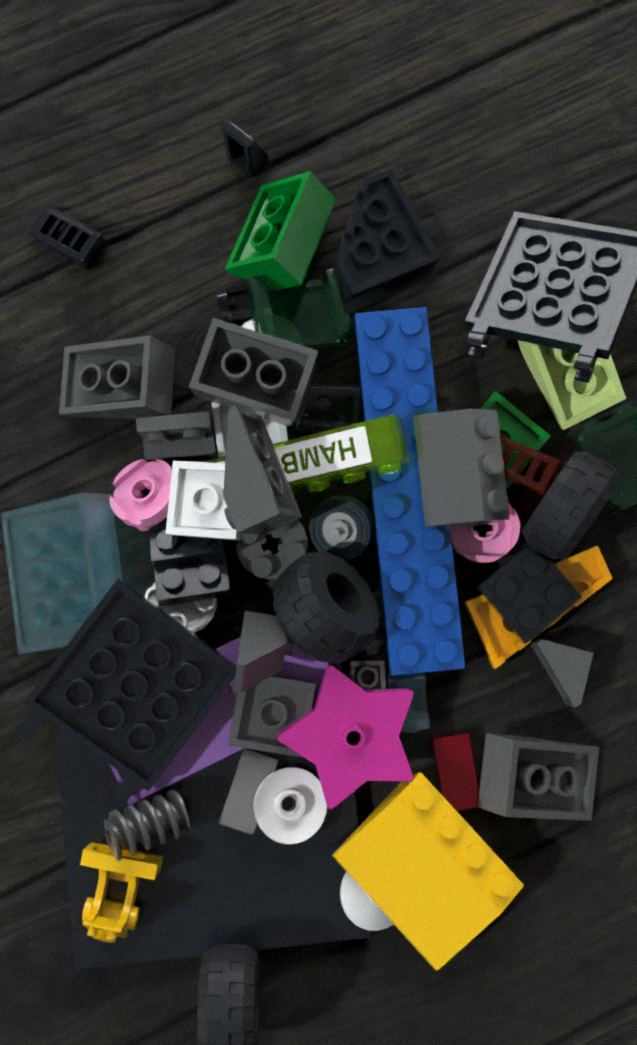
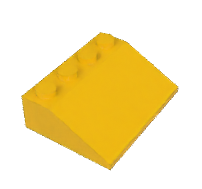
M419 772L413 774L414 779L412 781H401L332 856L433 969L438 971L505 910L524 887V884L430 781Z

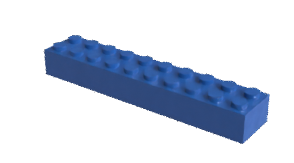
M427 307L355 313L353 328L363 426L366 429L372 462L367 463L372 516L375 524L374 536L388 674L393 676L465 669L450 526L425 527L413 416L438 413Z

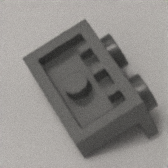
M209 412L136 418L137 433L143 439L144 458L147 461L207 456L216 453L213 419Z

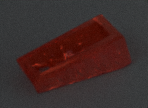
M500 435L501 446L506 447L502 454L505 479L541 496H545L560 468V461ZM514 451L519 455L510 471L505 468ZM529 458L532 462L525 477L519 475L526 459ZM541 464L546 466L538 483L533 481Z

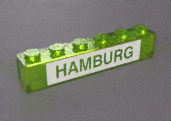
M395 414L273 444L294 496L296 495V489L308 487V491L323 490L330 487L329 481L343 478L344 483L364 480L365 473L379 470V475L391 474L401 471V464L410 463L402 419ZM226 456L205 462L225 463Z

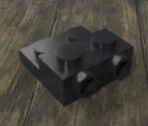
M167 520L159 522L157 528L149 529L151 562L154 566L156 598L159 606L232 595L225 539L165 534Z

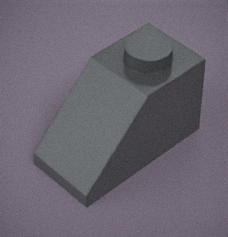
M244 612L233 692L241 693L282 671L285 655L292 656L294 644L288 638L284 629L281 628L276 615Z

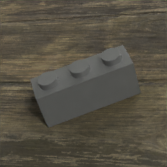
M213 318L189 388L198 398L229 408L237 405L261 415L264 419L298 429L309 398L319 352Z
M471 408L413 416L425 527L478 526L510 520L497 410Z

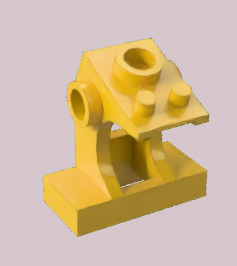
M91 842L83 849L80 865L99 869L95 898H87L82 913L83 926L88 929L87 936H91L99 941L115 943L116 937L126 938L128 930L135 931L140 907H136L134 904L140 878L155 880L160 873L163 856L138 851L136 855L132 856L128 849L122 848V860L117 861L109 845ZM110 879L128 882L124 903L106 899Z

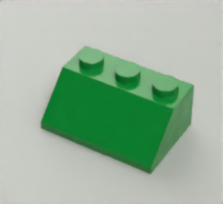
M311 171L262 185L225 270L229 274L275 290L302 285L307 276V270L313 255L319 247V240L324 228L330 219V213L336 198Z

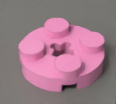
M145 459L134 461L126 466L113 482L116 489L113 497L110 495L111 509L125 524L136 527L140 531L151 529L155 524H158L167 517L172 468L161 459H156L157 462H147ZM143 489L151 490L146 497L141 498V491Z
M508 503L510 520L489 523L488 525H492V531L486 532L485 537H480L479 532L474 530L473 526H450L454 552L466 560L475 563H490L505 556L517 543L520 534V521L515 509H512Z

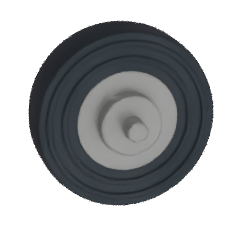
M335 496L325 500L315 509L310 520L309 532L311 540L319 552L331 553V555L339 556L347 561L357 558L368 549L374 537L375 524L371 512L361 501L350 496Z

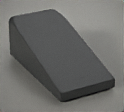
M247 748L243 749L219 824L255 835L258 826L254 815L255 794L262 781L276 770L279 759Z

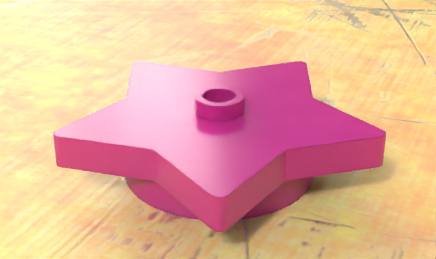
M327 664L314 708L281 730L277 737L281 743L315 764L326 804L329 809H333L366 781H412L414 779L399 738L414 693L409 688L364 690L335 666ZM357 731L360 733L355 741L347 742L346 737L349 732Z

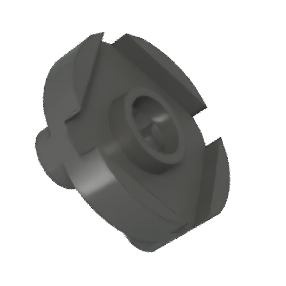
M298 519L264 535L241 533V540L236 542L237 554L242 565L257 577L268 580H277L278 576L291 563L306 554L308 546L305 529ZM268 535H272L274 539L281 538L282 544L278 546L279 552L272 555L270 550L263 551L262 545L266 543L265 537Z

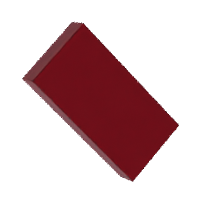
M464 732L432 738L441 795L456 811L477 808L479 789L469 733Z

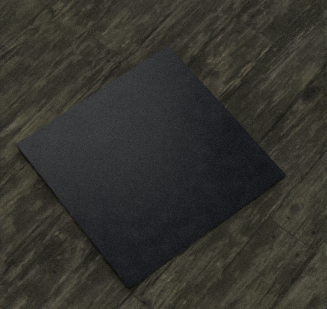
M330 663L342 672L341 663ZM55 726L75 970L203 956V953L214 945L243 944L248 945L254 950L371 938L370 930H365L355 925L342 908L340 887L346 871L332 856L359 827L355 791L333 809H329L327 806V813L319 830L312 837L300 843H278L265 835L259 826H257L255 835H251L221 825L219 821L243 749L140 799V801L145 799L151 804L152 797L159 794L165 798L166 792L172 789L176 790L181 795L190 822V830L187 831L183 825L180 826V838L176 840L169 831H166V843L163 845L153 836L151 837L150 850H146L140 841L137 842L138 852L163 856L160 873L155 880L140 878L134 906L140 907L135 931L128 930L126 938L116 937L115 943L99 941L91 936H87L88 929L83 926L82 913L87 898H95L99 869L80 865L83 849L91 842L109 845L105 834L104 819L108 821L109 813L113 810L119 811L123 816V809L129 804L126 802L121 807L110 799L114 793L113 789L118 784L110 764ZM349 733L346 737L347 742H349ZM250 749L279 759L276 770L285 767H298L309 771L319 780L315 764L304 757ZM286 797L282 801V808L284 810L290 809L293 805L292 797ZM138 802L132 804L137 810ZM110 879L106 899L124 903L128 882Z

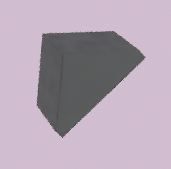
M543 639L531 641L530 645L565 704L574 708L581 705L594 653Z

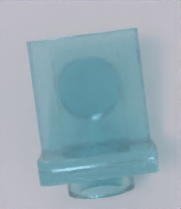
M424 673L387 675L388 689L409 688L414 693L401 731L413 733L421 729H429L430 719L427 712Z

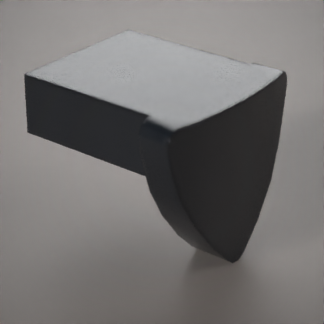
M247 282L217 287V300L223 321L235 324L249 321L256 316L267 315L261 284Z

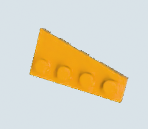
M598 545L570 556L566 560L554 563L581 595V598L541 632L551 627L568 611L577 607L613 579ZM483 595L464 602L493 669L498 668L506 659L531 642L530 640L528 643L523 644Z

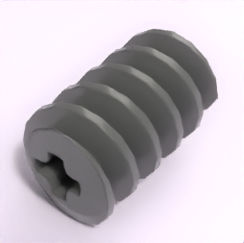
M173 789L166 792L165 798L159 794L152 797L151 804L144 799L138 802L137 810L134 806L127 805L123 809V816L119 811L113 810L109 813L108 821L104 819L106 838L117 861L122 860L123 847H126L131 855L134 856L137 854V842L139 841L146 850H150L151 837L155 836L159 843L163 845L166 843V831H169L176 840L180 838V826L183 825L187 831L190 830V822L181 795Z

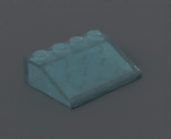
M78 493L1 513L18 654L66 647L118 578L123 581L114 513L109 502L111 494Z

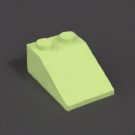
M517 340L524 360L562 430L626 399L611 354L609 359L597 357L592 378L589 383L574 380L577 369H574V363L579 353Z

